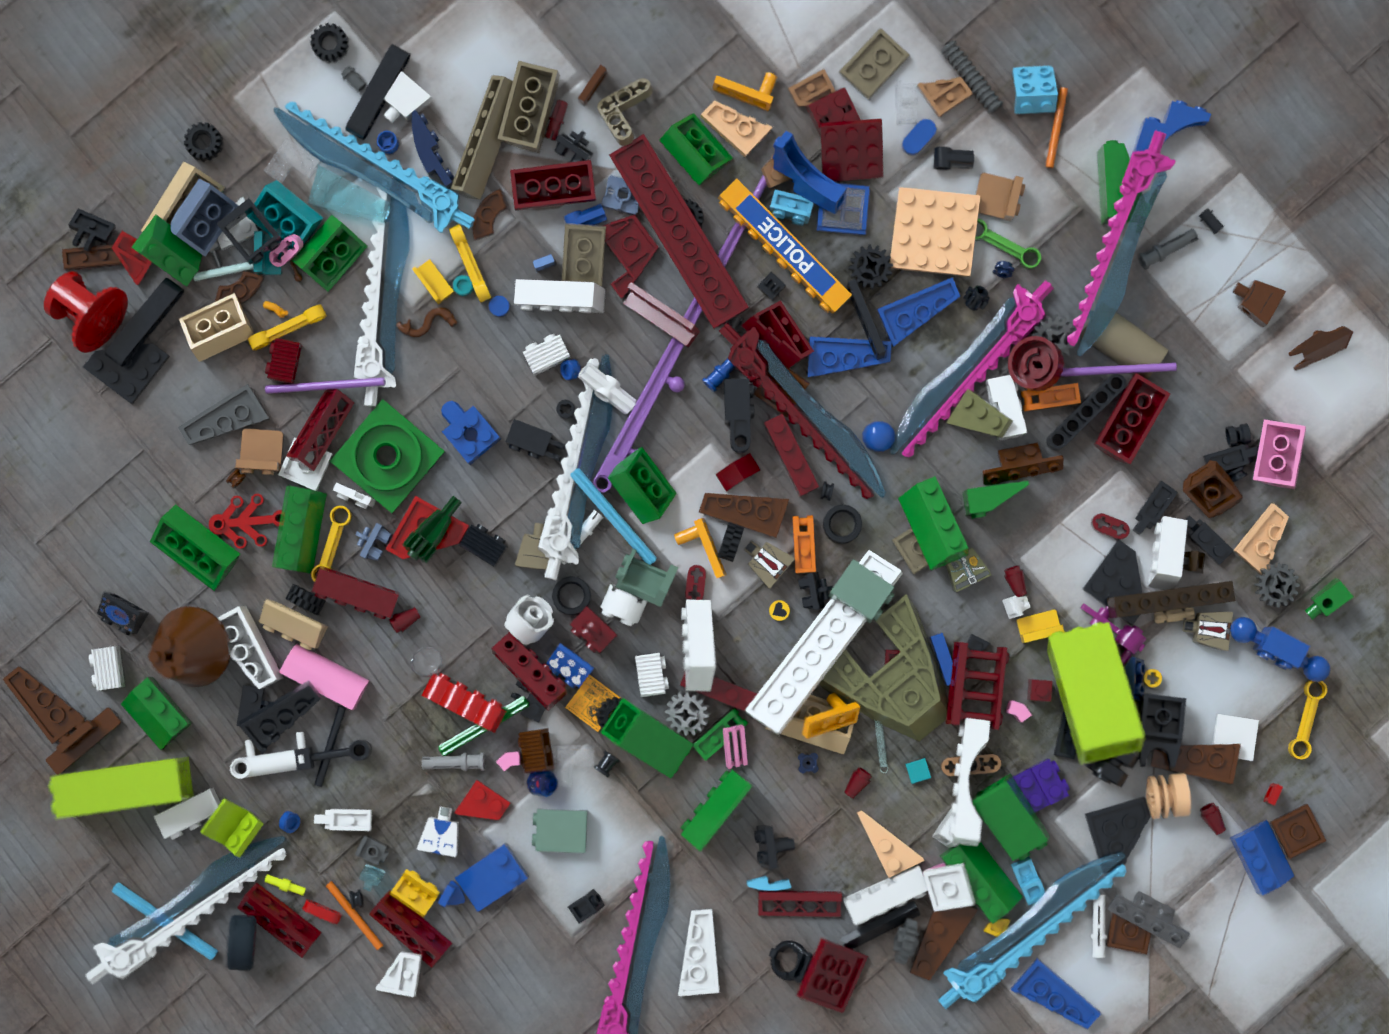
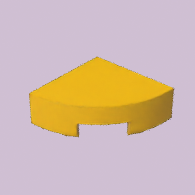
M1000 918L994 924L989 922L983 931L1003 939L1011 920Z

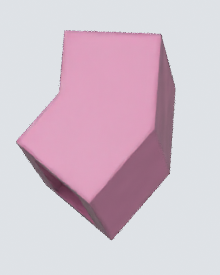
M1012 700L1008 701L1005 713L1013 715L1018 722L1022 723L1032 715L1024 704Z
M520 751L505 753L496 761L497 764L504 771L513 765H520Z

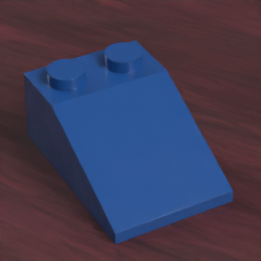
M505 843L455 877V879L477 912H479L524 882L529 876L507 843Z

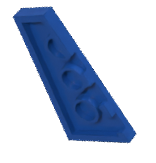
M953 277L877 309L892 347L960 297Z
M810 337L809 344L814 352L808 357L807 378L890 363L891 341H882L886 350L885 356L877 360L868 340Z
M1038 958L1010 988L1011 991L1019 993L1027 999L1063 1015L1064 1018L1086 1029L1101 1015V1012Z

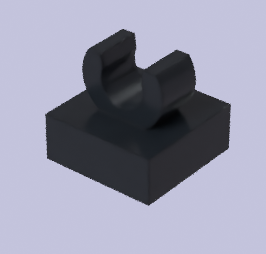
M770 272L757 288L772 301L784 289L786 284L774 273Z

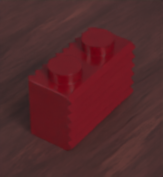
M276 338L275 343L272 342L269 353L272 354L271 362H267L265 374H268L267 378L294 384L302 344Z

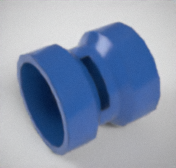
M382 131L378 135L377 144L382 152L391 155L398 150L399 141L393 132Z

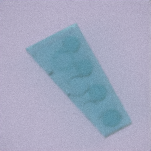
M318 164L308 200L309 205L386 223L391 206L388 201Z

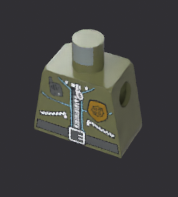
M973 548L968 549V556L946 564L954 592H958L991 576L990 571Z

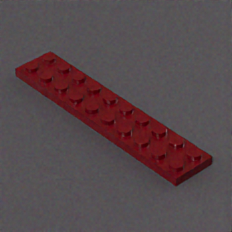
M642 134L629 145L622 146L609 154L713 329L749 309L645 135Z

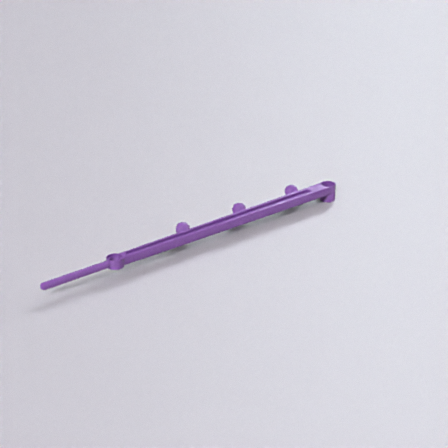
M764 175L753 193L758 200L767 185ZM737 222L734 224L717 255L724 267H726L746 228L744 225L740 226ZM695 297L684 315V318L693 324H696L702 313V309ZM674 338L669 342L593 480L594 486L600 493H605L611 488L612 483L609 481L608 476L615 466L623 461L627 455L629 456L636 451L631 447L664 384H668L670 390L676 393L681 392L685 387V382L681 377L676 376L672 378L669 376L684 347L683 344ZM599 478L605 479L608 484L607 488L599 489L596 485Z

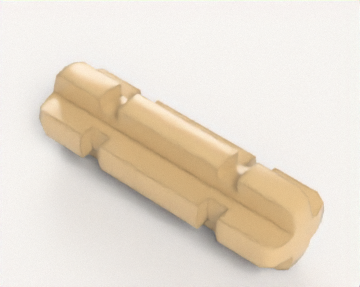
M1192 607L1184 608V610L1165 611V613L1163 611L1154 612V620L1157 624L1164 623V621L1168 623L1183 621L1184 618L1186 620H1193L1195 618V611Z

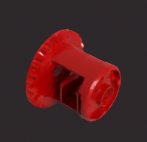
M74 271L67 272L58 277L48 289L44 299V311L46 314L56 320L67 317L75 323V326L72 328L73 333L71 334L73 337L72 342L74 347L83 353L95 351L110 340L121 325L128 307V298L123 290L117 287H108V289H103L102 292H98L95 296L86 289L82 276Z

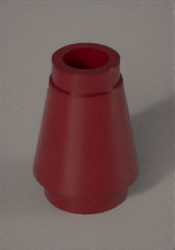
M1020 565L1005 569L1004 578L1015 596L1020 597L1027 594L1024 571L1020 568Z
M414 607L394 614L388 620L397 634L399 632L403 633L421 617Z
M858 767L857 770L853 771L844 793L854 799L871 782L872 775L863 768Z
M1209 803L1200 809L1201 818L1215 835H1219L1226 830L1219 806H1216L1215 803Z

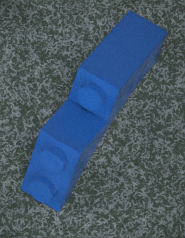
M1172 101L1168 106L1163 123H1160L1161 120L1154 117L1143 120L1133 152L1148 149L1155 130L1167 134L1165 142L1170 136L1183 129L1205 126L1209 122L1211 113L1206 112L1207 110L1202 107H1189L1183 101Z
M785 131L781 137H777L773 145L775 148L773 155L774 169L793 179V192L835 214L846 200L847 188L821 173L802 153L793 134Z

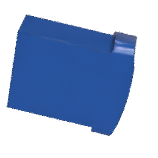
M451 880L446 886L438 904L443 907L446 905H458L464 903L466 899L460 886Z

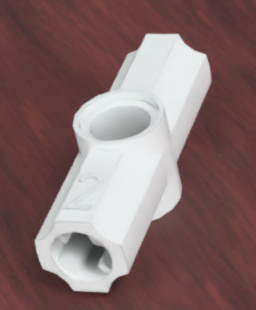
M587 363L580 371L578 378L595 390L594 394L604 402H610L623 414H628L633 409L636 399L623 390L615 378L603 374L591 363Z

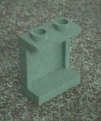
M633 549L631 554H626L621 565L624 568L619 567L615 576L618 579L616 588L661 607L679 567L671 564L668 572L636 559L634 556L637 550Z
M853 559L831 590L829 597L835 601L838 599L867 619L866 622L870 624L873 619L875 621L878 620L883 612L881 607L884 603L888 605L895 594L892 593L893 585Z
M538 808L537 813H533V825H536V834H532V846H536L535 851L586 852L587 810Z

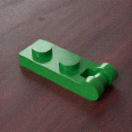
M736 708L731 710L694 743L693 747L705 761L724 745L723 728L730 727L728 722L731 719L737 725H743L744 727L749 723L745 718H741ZM729 732L730 740L732 738V732Z

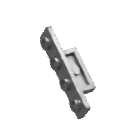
M1140 891L1134 896L1133 902L1117 894L1108 905V910L1178 948H1181L1190 936V932L1172 923L1175 913L1174 909Z

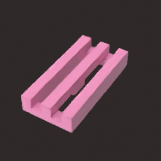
M737 725L723 728L726 767L731 769L732 766L748 765L744 726ZM737 731L739 732L741 759H739ZM729 732H732L734 761L731 760Z

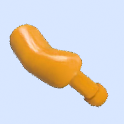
M269 301L263 303V308L274 311L280 318L288 315L287 310L282 309L275 303Z

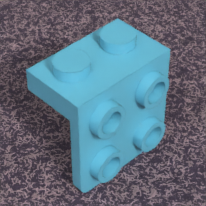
M1053 67L1014 68L1015 114L1056 112L1058 93Z
M775 189L769 211L778 220L783 221L786 218L792 220L793 224L803 226L804 223L808 224L813 202L802 196Z

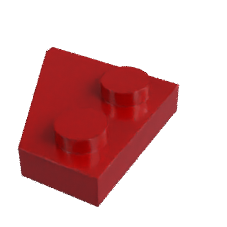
M122 230L111 248L134 283L139 285L152 262L132 248L137 239Z
M476 780L454 813L457 815L500 820L511 802L479 780Z

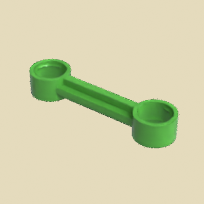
M978 219L977 223L983 226L984 232L982 235L976 236L975 240L982 239L1020 259L1021 265L1026 269H1034L1041 261V254L1036 248L1029 247L1025 249L987 229L986 223L982 219ZM1026 252H1034L1037 255L1038 261L1035 265L1030 266L1024 262L1023 256Z

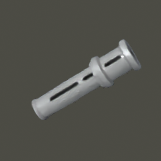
M484 752L477 755L463 753L461 756L422 757V770L457 768L463 771L468 769L485 771Z

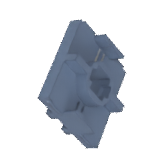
M610 175L607 181L605 196L602 200V207L636 215L639 206L623 178ZM618 192L627 193V199L619 198L617 196Z

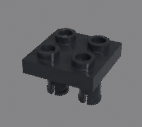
M756 826L757 831H754L755 842L759 844V851L757 852L758 863L761 864V867L776 869L778 868L777 853L795 850L794 839L789 837L774 839L773 826Z

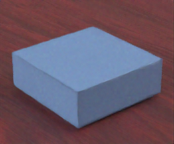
M550 254L534 260L533 264L537 272L555 265V262Z

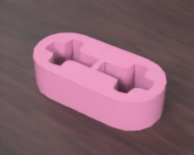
M295 234L284 238L280 242V246L270 252V262L276 267L287 264L303 248L302 239ZM294 241V247L289 249L288 247L291 245V242ZM283 252L284 255L281 257V260H278V254Z

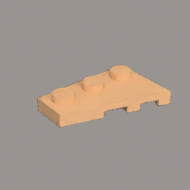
M715 100L700 116L744 157L773 128L767 124L764 125L757 122L756 119L750 116L748 118L737 113V110Z
M1271 503L1233 551L1262 575L1260 569H1267V564L1273 559L1275 547L1278 540L1281 539L1289 516L1278 506Z

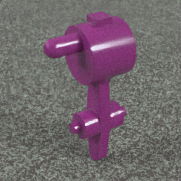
M1084 603L1080 607V609L1093 618L1089 623L1091 626L1097 622H1103V624L1110 623L1112 632L1117 634L1114 639L1115 643L1125 650L1120 656L1122 665L1126 664L1131 655L1135 656L1138 651L1141 653L1145 647L1143 643L1146 641V638L1142 635L1143 631L1135 625L1131 627L1125 624L1122 629H1119L1108 621V606L1105 609L1101 607L1098 612Z

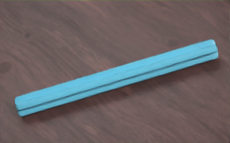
M575 469L570 474L572 479L631 547L637 550V554L644 562L649 565L653 564L657 557L581 469Z
M117 883L113 887L112 893L160 926L165 927L174 921L121 883ZM186 928L183 935H175L209 960L214 959L218 953L215 948Z

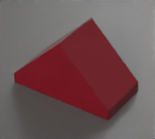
M751 453L732 462L715 475L727 492L761 470Z

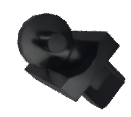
M583 130L579 134L572 131L570 133L572 138L563 133L562 135L559 134L556 139L558 141L554 150L556 153L565 156L569 149L575 153L570 162L586 161L594 154L585 148L588 146L589 141L584 139L586 132Z
M819 572L807 573V576L798 579L800 589L809 588L811 596L802 598L803 608L823 609L825 607L824 600L830 599L828 591L832 590L833 586L827 587L826 579L820 580Z

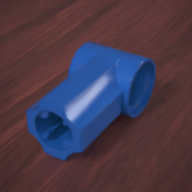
M598 204L583 211L571 212L564 216V220L566 223L598 225L607 221V217L602 205Z

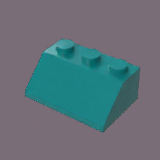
M277 180L265 185L254 203L282 240L295 234L302 239L304 245L323 220L321 215ZM254 212L246 216L273 237ZM292 241V242H291V245H290L288 248H289V249L293 248L294 245H295V242Z

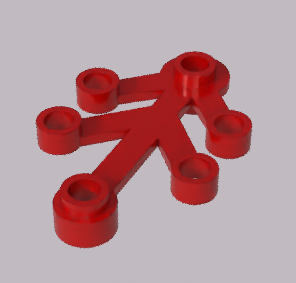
M254 494L251 497L250 504L236 519H229L237 508H241L244 505L242 497L233 496L231 504L222 514H216L210 518L209 529L214 534H225L234 542L237 548L244 549L248 544L247 539L238 536L230 528L239 527L255 540L257 546L264 547L268 543V538L265 535L259 534L251 525L274 523L276 526H279L280 522L276 518L281 514L282 510L274 512L273 515L250 517L257 507L264 503V497L261 494ZM257 496L261 497V502L259 504H256L254 502V499ZM236 498H239L241 500V503L238 506L234 504V500ZM218 520L222 522V526L220 528H217L215 526V523ZM264 537L265 542L260 545L258 539ZM239 539L244 540V545L241 547L237 544Z

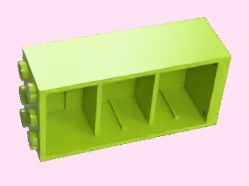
M1097 622L1091 627H1076L1069 632L1063 633L1058 631L1049 636L1047 654L1080 765L1141 751L1144 734L1110 623L1103 624V622Z
M189 757L52 776L49 783L50 793H53L54 797L52 812L56 814V819L176 802L194 797Z

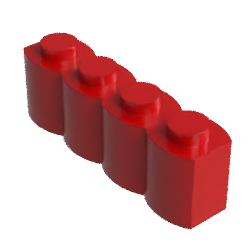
M442 673L439 676L432 674L421 696L493 733L496 732L506 713L501 708L503 704L493 699L491 702L484 700L485 695L475 690L473 694L466 691L468 689L466 685L458 681L455 685L449 682L450 677Z

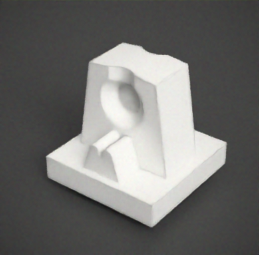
M1013 596L1002 600L1009 619L1023 615L1022 612L1030 608L1027 596Z

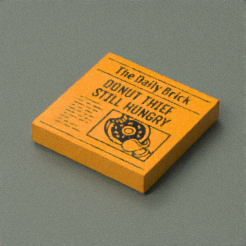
M589 675L565 708L599 732L601 728L596 718V714L599 713L597 711L598 707L601 708V703L607 702L606 699L621 697Z

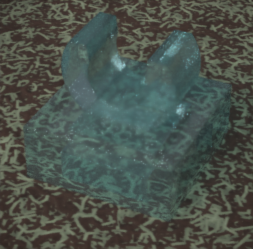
M366 864L359 878L365 881L363 889L371 892L374 885L379 886L386 871Z

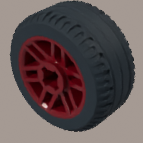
M233 915L230 918L226 967L229 970L250 971L253 968L257 919L254 916Z

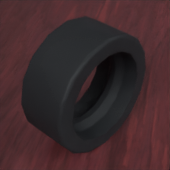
M849 505L834 506L824 517V533L835 543H849L857 538L861 532V515ZM837 513H848L854 519V529L847 536H838L831 529V519Z
M569 576L562 578L556 583L553 588L552 599L555 607L560 612L567 615H577L590 604L591 592L585 581L578 577ZM567 584H576L583 590V601L577 607L568 608L560 601V591Z

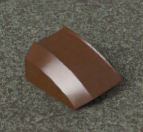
M1209 461L1195 472L1190 473L1183 482V492L1208 518L1223 514L1240 503L1243 498L1234 482L1217 461Z

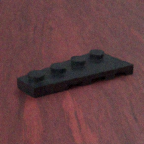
M307 681L239 721V726L263 754L267 751V747L272 742L275 743L287 728L290 729L300 716L303 717L321 700V696L311 682Z

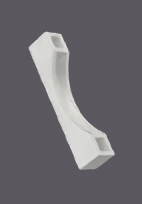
M965 718L964 723L959 725L958 736L962 737L961 744L957 745L956 756H960L959 764L956 763L955 776H958V782L954 783L953 796H956V803H952L951 815L954 816V823H950L949 836H952V843L977 846L980 841L981 819L970 799L968 777L972 762L988 743L990 721Z

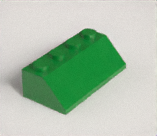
M936 476L917 483L898 498L930 571L969 555L968 546Z
M286 486L272 567L311 574L316 558L327 493Z
M176 504L161 517L150 540V543L213 591L222 583L240 556V553Z
M733 769L730 772L726 770L719 778L721 781L720 785L717 788L714 786L706 795L708 800L704 804L700 802L693 811L696 814L691 821L687 819L680 827L683 830L681 835L700 852L752 787L747 780Z
M980 841L977 846L957 844V846L949 848L940 855L947 866L964 863L975 903L992 924L1006 915L1023 897Z

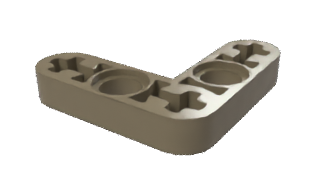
M645 78L638 79L605 97L597 105L600 116L619 145L626 146L634 140L632 129L621 112L647 99L653 92L650 82ZM623 96H630L627 101H620ZM614 119H621L618 124H611ZM622 129L626 135L625 137H623L620 133Z

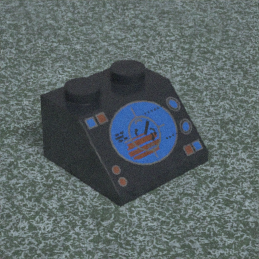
M104 592L97 614L102 616L101 621L108 625L116 624L119 626V631L129 636L130 633H138L149 612L115 593Z

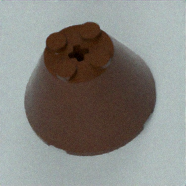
M183 606L169 612L160 622L151 651L148 654V659L155 670L165 678L190 687H202L215 682L225 672L230 660L228 649L230 641L224 626L211 612L201 607Z

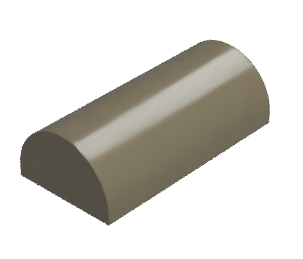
M1101 302L1085 324L1079 336L1118 365L1159 364L1169 350L1103 302ZM1143 372L1137 374L1148 379L1153 374V372Z

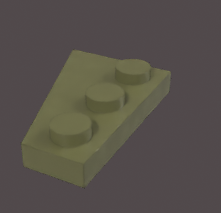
M967 389L946 423L1003 438L1013 420L974 391Z

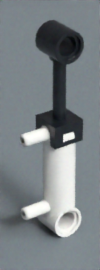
M297 732L298 749L255 756L253 742L246 740L247 757L235 759L231 763L230 771L234 777L242 779L314 768V761L350 756L356 761H361L370 757L372 747L366 740H357L349 748L313 753L312 747L306 748L304 732ZM359 744L365 747L363 756H359L356 753V747ZM241 762L247 766L244 774L238 771V765Z

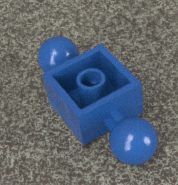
M1240 617L1232 622L1230 628L1232 638L1239 643L1254 642L1253 650L1257 651V656L1265 660L1276 661L1275 665L1284 670L1301 667L1305 676L1313 682L1324 681L1329 676L1330 665L1325 658L1321 656L1308 658L1305 656L1310 648L1309 645L1275 627H1264L1262 632H1259L1254 621L1247 617Z

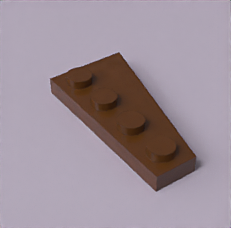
M705 493L699 513L777 538L789 499Z
M21 666L3 678V681L52 744H55L65 734L73 730L79 722L87 719Z
M1241 744L1181 745L1176 766L1172 772L1185 773L1186 775L1233 784ZM1153 750L1150 767L1170 771L1166 754L1161 750Z
M970 906L935 912L933 909L910 973L930 980L978 909Z

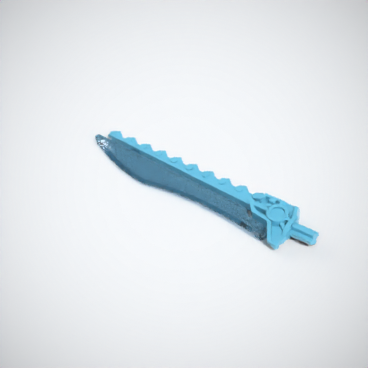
M296 102L287 103L285 108L289 113L309 124L308 126L278 107L274 108L275 115L286 130L310 154L327 165L348 172L378 187L418 214L427 223L434 222V227L440 233H443L452 220L467 229L473 226L475 219L459 210V194L429 179V177L417 178L413 168L403 170L399 160L389 162L384 152L378 151V153H373L370 144L363 143L359 145L355 135L344 137L340 127L334 126V128L330 129L325 119L319 118L314 120L311 111L304 110L300 112ZM316 129L418 192L421 204L418 203L414 192L316 132Z
M1123 852L1091 861L1067 873L1055 881L1042 897L1007 930L966 959L958 962L957 969L949 968L945 970L943 974L947 976L948 981L953 987L938 999L941 1005L947 1009L961 996L963 999L967 998L976 1003L1001 981L1000 979H1004L1006 968H1017L1020 963L1019 957L1031 956L1033 945H1044L1047 940L1045 935L1057 934L1060 929L1059 923L1071 922L1073 911H1084L1087 906L1085 901L1098 899L1100 888H1111L1113 877H1124L1127 871L1126 867L1122 864L1096 882V879L1124 859L1125 854ZM1087 886H1090L1088 890H1086L1084 893L1078 896L1075 900L1069 903L1066 907H1064L1057 914H1055L1053 917L1047 920L1044 924H1042L1035 931H1033L1031 934L1025 937L1022 941L1016 944L1013 948L1007 951L996 961H994L993 963L980 962L992 961L1003 951L1009 948L1012 944L1018 941L1021 937H1023L1034 927L1040 924L1043 920H1045L1056 910L1062 907L1065 903L1071 900L1074 896H1076L1078 893L1084 890Z

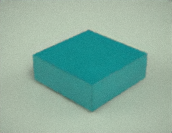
M925 758L905 764L911 784L931 778Z

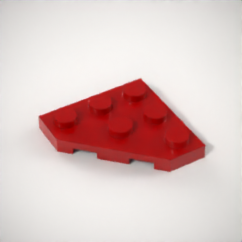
M415 496L385 550L404 560L411 558L407 554L408 551L402 546L403 542L412 531L415 532L420 524L439 508ZM451 516V524L436 549L440 550L460 544L469 525Z

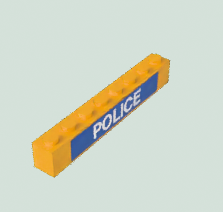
M737 178L719 195V205L725 211H731L734 215L733 219L740 226L744 225L749 230L747 233L754 240L758 239L763 244L762 248L769 255L773 254L777 258L776 262L784 270L787 268L792 273L790 276L796 283H802L806 287L805 292L811 298L816 297L819 300V306L826 313L830 312L833 314L852 295Z

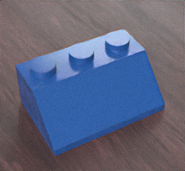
M1267 820L1230 837L1257 894L1263 896L1283 886L1294 877Z

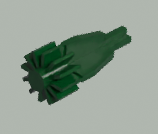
M455 496L451 497L442 510L437 509L423 521L416 531H412L403 542L402 546L408 551L407 554L415 561L420 559L423 563H427L436 552V547L440 544L451 524L452 519L450 517L462 504Z

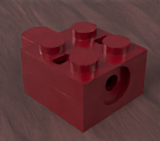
M845 87L805 106L820 138L819 120H821V123L861 120Z
M586 607L570 623L573 627L570 631L579 639L582 637L588 642L585 645L593 653L597 651L602 653L618 636L589 607Z

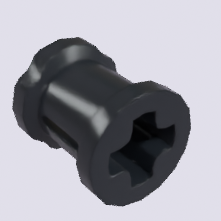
M605 750L603 758L594 768L604 776L609 777V772L620 760Z

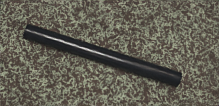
M338 706L325 751L334 749L346 710L344 707ZM330 759L321 760L314 783L315 786L322 787Z

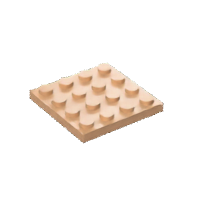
M899 187L890 263L893 264L891 269L971 277L980 195Z

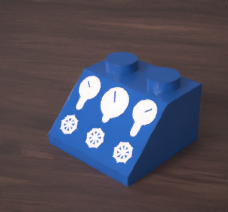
M562 643L558 645L547 661L552 673L556 676L559 674L566 678L564 682L573 689L576 686L580 688L595 669Z

